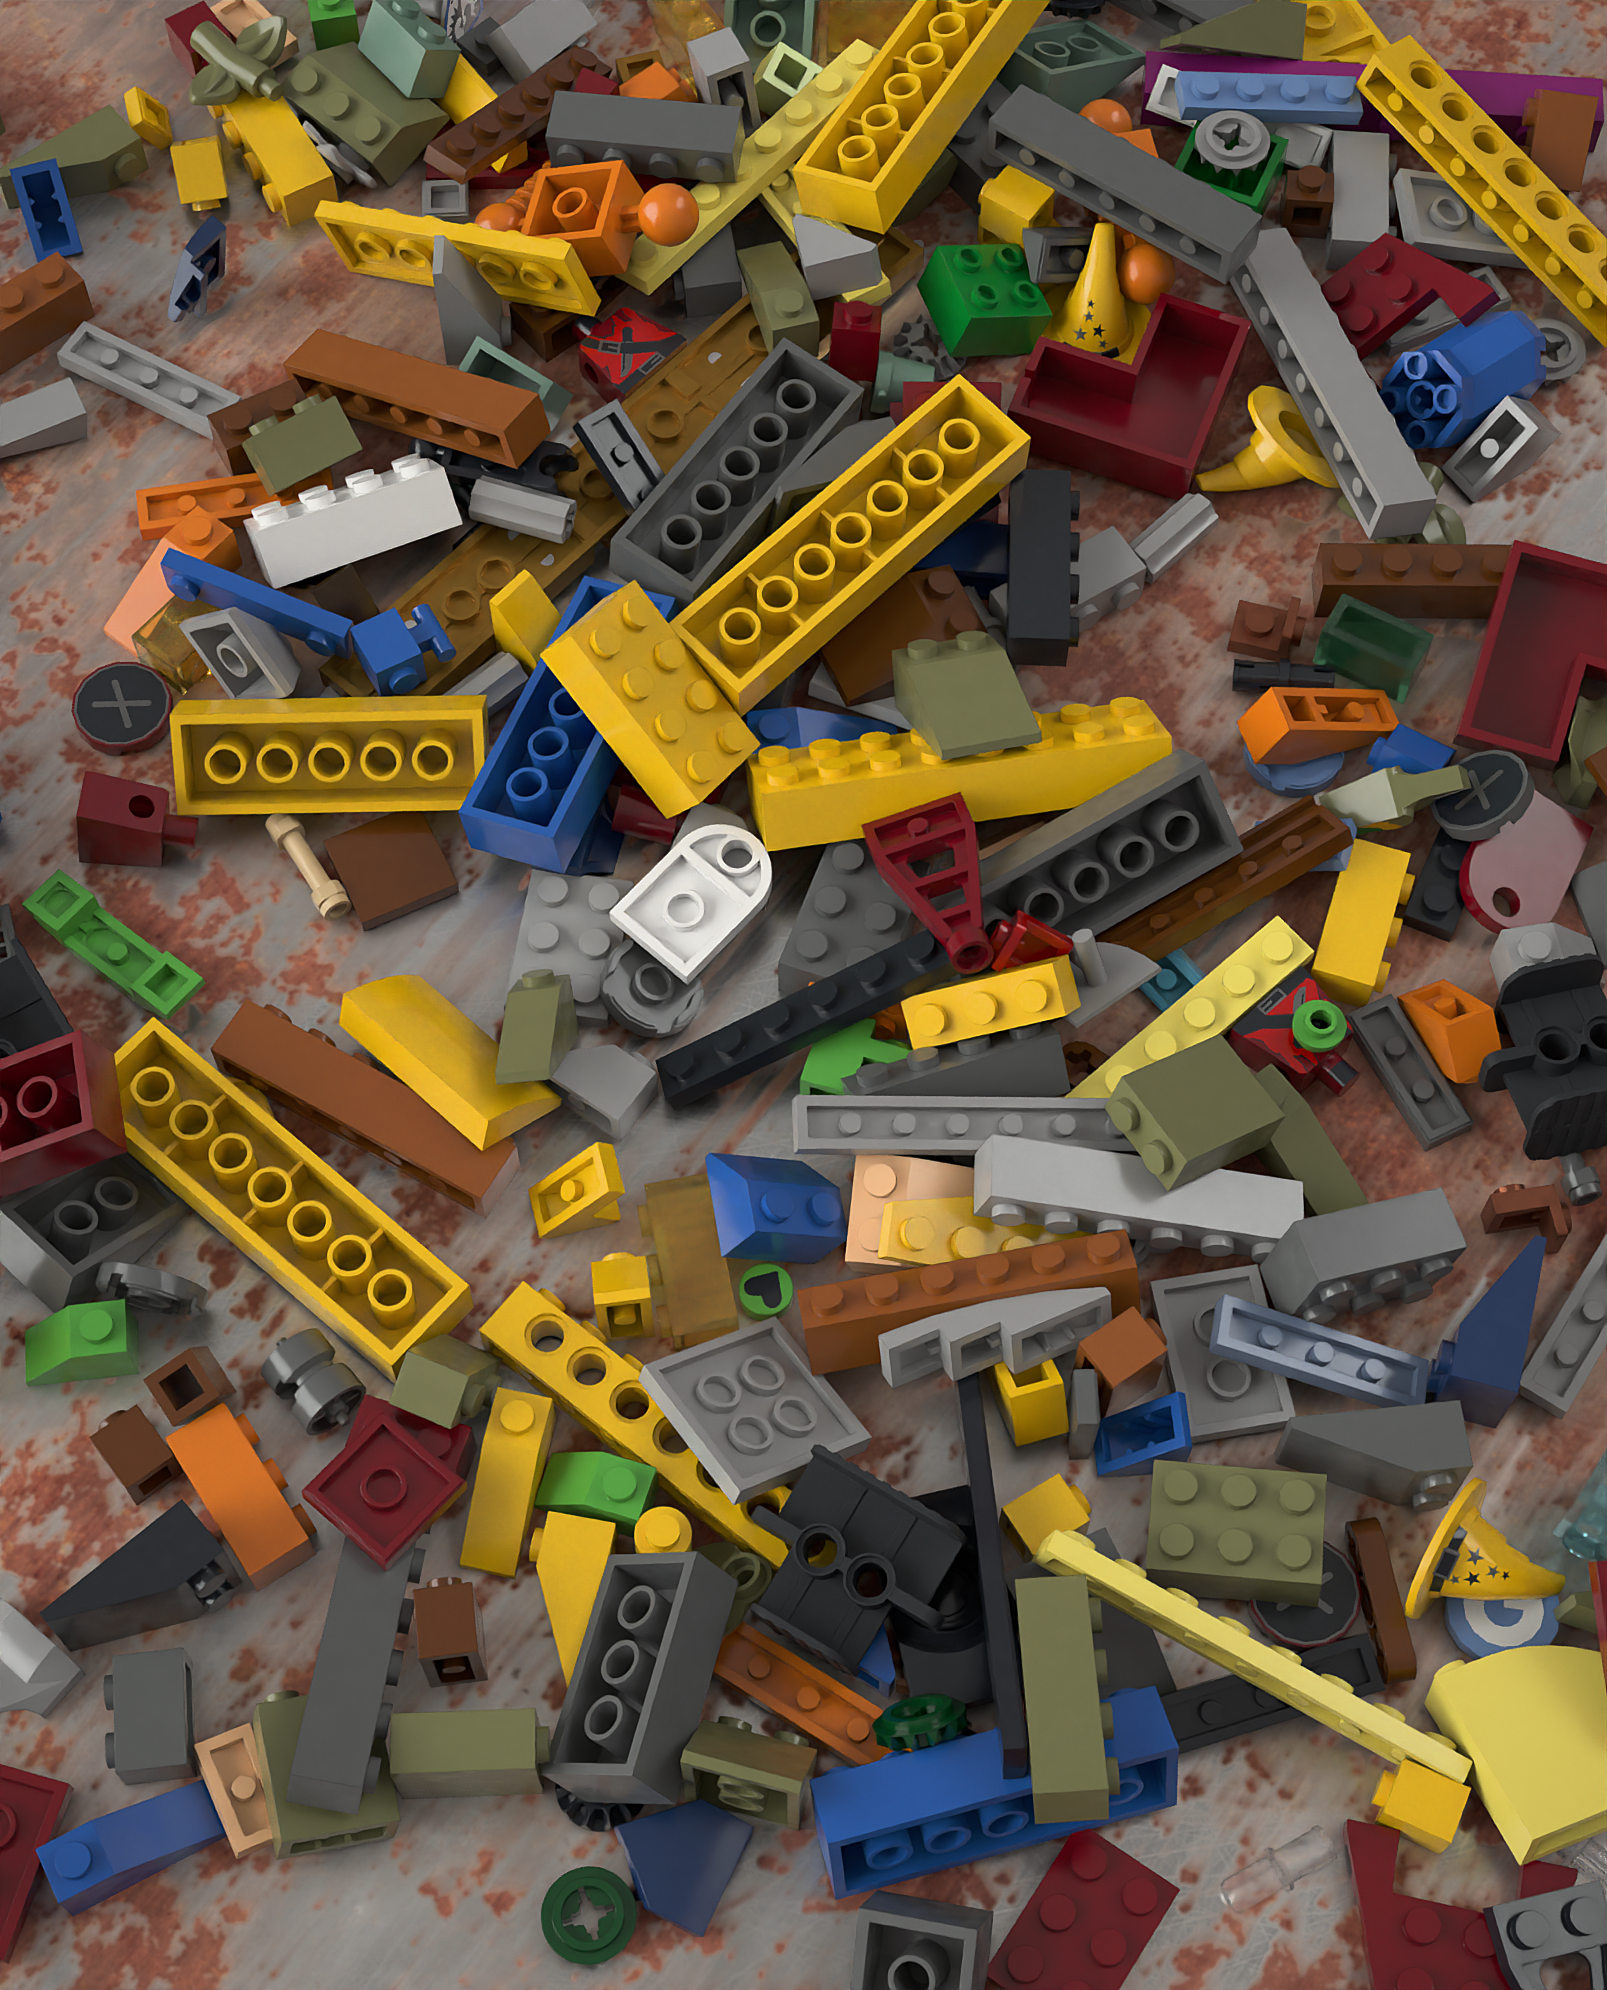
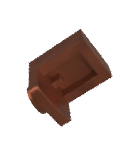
M1510 1184L1500 1187L1493 1194H1490L1480 1214L1485 1234L1538 1226L1540 1235L1547 1238L1546 1254L1558 1253L1572 1230L1570 1210L1566 1202H1559L1554 1184L1525 1188L1523 1184Z

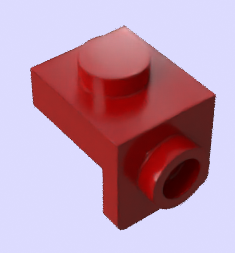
M1018 909L1010 923L1002 919L990 937L989 941L994 950L991 968L1001 972L1004 967L1011 968L1070 953L1074 943L1071 938Z

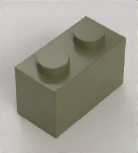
M315 394L292 406L296 415L280 423L276 416L273 415L249 427L252 437L244 441L242 446L269 497L355 455L363 449L336 396L322 402L319 394Z
M440 1334L407 1350L389 1404L451 1429L469 1418H474L485 1407L491 1408L493 1406L497 1387H501L503 1377L497 1375L503 1358L448 1335Z

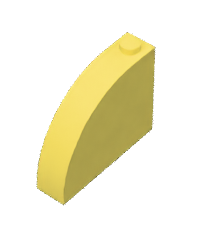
M1526 1646L1504 1650L1467 1664L1463 1660H1456L1443 1666L1435 1673L1424 1704L1442 1735L1457 1745L1456 1752L1473 1761L1467 1777L1520 1866L1607 1831V1693L1601 1652L1569 1646Z

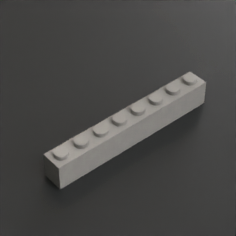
M1286 228L1260 230L1255 250L1229 280L1368 539L1374 540L1422 533L1437 500L1432 484L1425 478L1416 462L1413 450L1408 447L1397 428L1393 414L1387 410L1378 394L1374 380L1369 378L1358 358L1356 348L1350 344L1341 328L1337 314L1331 310L1322 294L1320 284L1308 269L1300 248L1294 244Z

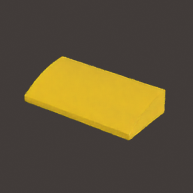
M408 974L385 977L343 994L339 1025L481 1151L561 1105L562 1098L541 1080L497 1085L495 1071L500 1045L419 975Z

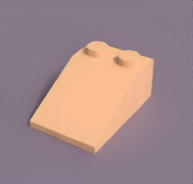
M856 1155L845 1262L851 1271L884 1274L920 1267L878 1259L884 1204L892 1201L974 1196V1168L905 1156Z

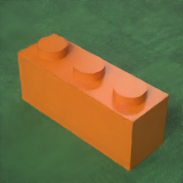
M222 1402L164 1438L257 1592L317 1555L309 1539L310 1536L317 1533L314 1524L300 1503L290 1509L280 1493L289 1485L272 1458L263 1463L260 1461L252 1446L260 1442V1439L244 1413L234 1418L226 1404Z

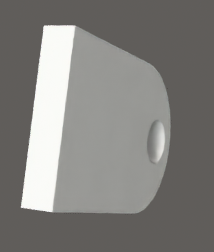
M725 824L699 828L686 835L609 912L610 919L688 985L766 904L772 889V867L769 855L763 844L754 835L742 828ZM732 849H744L752 855L749 864L742 868H731L723 861L725 854Z

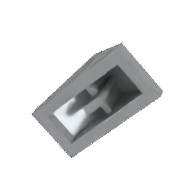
M797 213L794 216L792 222L798 252L812 301L876 286L883 279L877 244Z

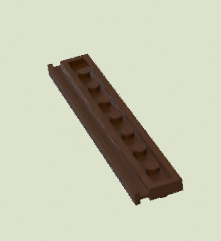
M1309 794L1238 836L1244 849L1243 852L1095 935V941L1128 947L1156 963L1166 955L1197 939L1203 933L1235 914L1244 911L1250 905L1277 889L1286 886L1292 880L1353 845L1354 841L1350 828L1323 805L1318 806L1315 803L1314 797ZM1063 1017L1050 1019L1046 1021L1051 1025L1052 1023L1062 1019Z

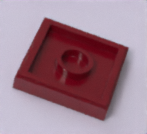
M382 1410L301 1492L303 1499L387 1572L467 1490V1482Z

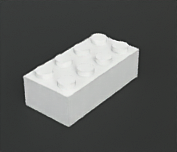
M419 453L411 454L392 461L393 469L381 474H374L373 469L360 471L345 478L347 485L328 491L327 485H321L299 493L300 501L281 506L280 501H274L252 509L253 517L243 520L262 576L273 589H277L462 525L463 523L444 467L429 458L421 459Z

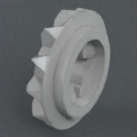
M1226 110L1211 114L1199 124L1195 134L1194 149L1200 152L1201 164L1212 163L1216 173L1224 168L1231 169L1235 176L1244 168L1255 171L1258 163L1266 160L1270 147V136L1264 124L1256 117L1241 111ZM1238 135L1239 146L1233 147L1232 150H1226L1224 148L1225 144H1229Z
M921 314L914 323L904 322L899 334L894 335L893 355L934 366V381L943 380L955 375L966 363L967 357L949 356L933 320H926ZM925 338L932 339V342L938 345L937 357L934 356L933 351L930 352L928 346H923Z
M1554 319L1531 320L1546 337L1545 352L1550 353L1554 351L1556 353L1553 360H1550L1546 355L1541 356V365H1546V379L1544 381L1546 387L1553 380H1559L1566 384L1573 374H1579L1585 361L1586 347L1582 337L1575 329L1561 321Z

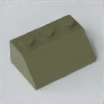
M354 41L308 53L282 82L281 85L284 87L283 96L298 115L307 120L336 145L343 142L368 164L369 171L392 187L449 121V115L427 98H408L357 48L358 44Z

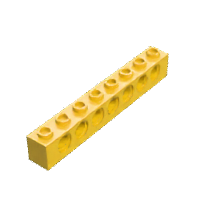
M1411 35L1374 53L1355 87L1606 348L1607 238Z
M523 1281L479 1329L484 1349L491 1354L503 1358L501 1363L544 1397L552 1398L554 1405L617 1455L656 1467L658 1485L661 1490L724 1540L736 1544L741 1552H749L765 1558L772 1566L776 1575L792 1546L756 1525L748 1513L752 1507L760 1503L771 1504L780 1513L792 1491L785 1485H782L733 1505L721 1488L712 1487L705 1481L709 1472L690 1447L681 1453H670L662 1448V1444L667 1438L680 1434L639 1382L638 1378L644 1365L630 1354L625 1353L621 1358L606 1346L608 1340L602 1332L588 1321L583 1320L578 1324L564 1313L566 1310L564 1304L549 1290L540 1288L537 1292ZM545 1336H556L563 1340L560 1347L551 1352H543L535 1348L536 1343ZM591 1368L599 1369L606 1374L603 1380L595 1385H583L577 1381L580 1373ZM629 1402H640L648 1407L647 1412L637 1419H627L619 1414L620 1409ZM829 1540L819 1541L824 1549L819 1555L808 1558L811 1566L823 1568L835 1560L837 1544ZM865 1572V1573L860 1577L858 1583H859L860 1580L865 1576V1574H866L867 1572Z

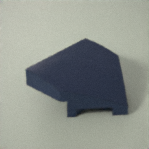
M213 215L197 230L183 250L173 282L167 315L174 323L182 321L187 312H194L198 317H203L207 312V290L225 275L227 227Z
M703 1799L681 1803L663 1811L614 1826L618 1843L623 1845L635 1889L632 1892L635 1901H642L645 1910L690 1935L703 1937L754 1826Z

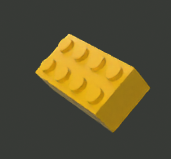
M636 580L603 598L539 654L666 819L700 804L761 745Z

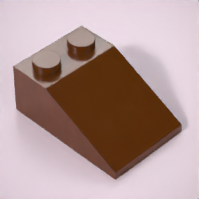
M945 565L903 575L816 652L847 708L895 697L891 650L908 648L907 645L910 642L920 639L942 642L954 640L958 634L966 631H982L986 634H989L952 567Z

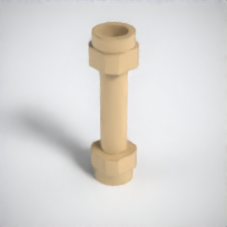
M294 813L272 814L267 819L265 826L278 849H286L313 890L311 897L319 913L323 915L326 921H334L343 917L351 909L352 903L338 880H330L304 840L306 833L298 817Z

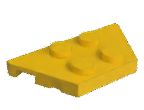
M1290 0L1291 2L1307 4L1302 59L1304 61L1368 64L1374 53L1391 45L1357 0Z

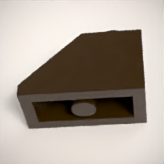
M346 564L281 587L284 593L352 620L354 626L381 614L352 564Z

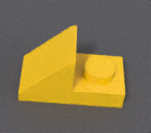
M594 1143L528 1189L539 1238L550 1239L613 1224L621 1219L617 1198L625 1194L613 1144Z

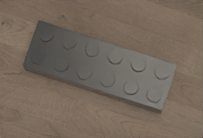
M784 337L611 539L609 571L627 583L636 580L643 590L675 597L679 612L681 613L744 559L765 534L779 484L844 428L858 422L865 389Z
M1178 749L980 861L984 925L988 939L990 940L999 922L1003 919L1010 923L1018 909L1064 935L1073 936L1080 929H1090L1095 936L1243 852L1242 844L1205 760L1182 749ZM962 888L932 898L930 901L937 912L966 903V898ZM975 945L969 946L962 951H969L972 948H974ZM990 962L987 967L979 972L972 974L959 973L949 979L952 982L996 970L991 968Z

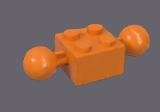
M1097 99L1089 102L1079 111L1078 115L1088 118L1097 126L1118 137L1125 138L1132 145L1158 158L1150 128L1133 131L1131 117L1120 103L1111 99ZM1083 206L1085 216H1092L1094 228L1097 223H1110L1115 226L1116 272L1118 274L1120 292L1123 296L1136 304L1149 305L1158 301L1161 292L1168 294L1174 285L1176 277L1175 264L1170 254Z
M623 160L541 169L539 170L526 214L513 204L499 202L485 207L477 215L474 224L480 225L485 229L502 232L515 230L526 236L547 240L553 237L560 238L572 244L588 277L626 273L637 232H643L649 240L665 247H673L686 242L697 229L699 207L694 196L686 188L677 184H659L645 194Z

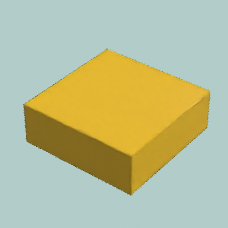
M137 86L124 94L129 126L139 136L161 151L171 145L173 137L167 107Z

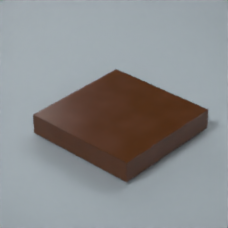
M395 811L323 841L330 861L364 931L459 892L458 883L422 811Z

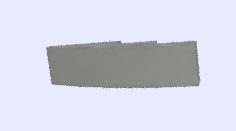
M1106 1287L1044 1291L986 1301L927 1317L878 1335L882 1374L892 1388L901 1386L941 1368L946 1371L954 1382L1001 1361H1004L1013 1375L1078 1348L1079 1342L1112 1320L1111 1293Z

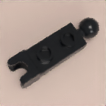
M413 437L408 445V455L419 453L421 459L429 458L443 466L449 482L474 486L476 480L481 479L482 475L568 498L565 492L559 491L554 476L563 471L575 472L579 469L578 458L568 446L544 440L517 469Z

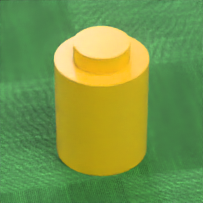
M667 1506L655 1507L645 1512L637 1521L634 1530L636 1554L692 1551L691 1525L686 1516L679 1510Z

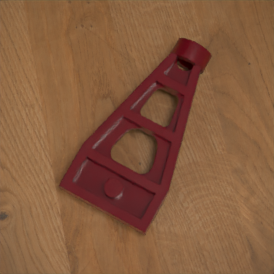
M961 792L861 825L866 844L878 873L945 947L953 968L963 974H972L987 967L993 959L994 950L985 932L979 839L975 823ZM947 850H954V867L923 878H919L907 865L908 863ZM962 888L964 889L966 903L937 912L930 901L932 898ZM975 945V947L969 951H962L969 946Z

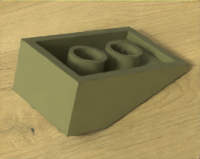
M966 631L958 634L954 640L937 642L931 639H920L910 642L907 645L908 648L891 650L895 707L941 760L1042 742L1040 728L1005 650L989 634L982 631Z
M720 1716L717 1723L703 1719L684 1748L680 1761L686 1801L691 1802L703 1799L726 1812L799 1831L810 1792L809 1780L813 1779L817 1765L818 1750L809 1748V1741L793 1733L777 1731L774 1738L751 1732L752 1725L737 1718Z

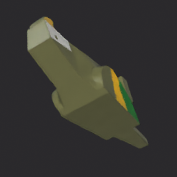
M1400 765L1392 768L1381 769L1319 796L1320 805L1326 807L1337 818H1352L1357 828L1355 838H1360L1368 835L1367 833L1397 829L1409 825L1413 822L1415 812L1425 809L1439 798L1469 789L1471 784L1467 769L1459 765L1416 775L1404 772Z

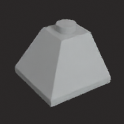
M236 607L185 619L178 625L231 699H277L287 697L294 691L302 666L294 656L293 647L289 640L278 632L273 625Z

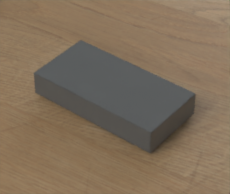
M1079 1369L1073 1372L1066 1401L1070 1431L1067 1432L1069 1460L1088 1459L1091 1456L1100 1425L1097 1373H1094V1369Z

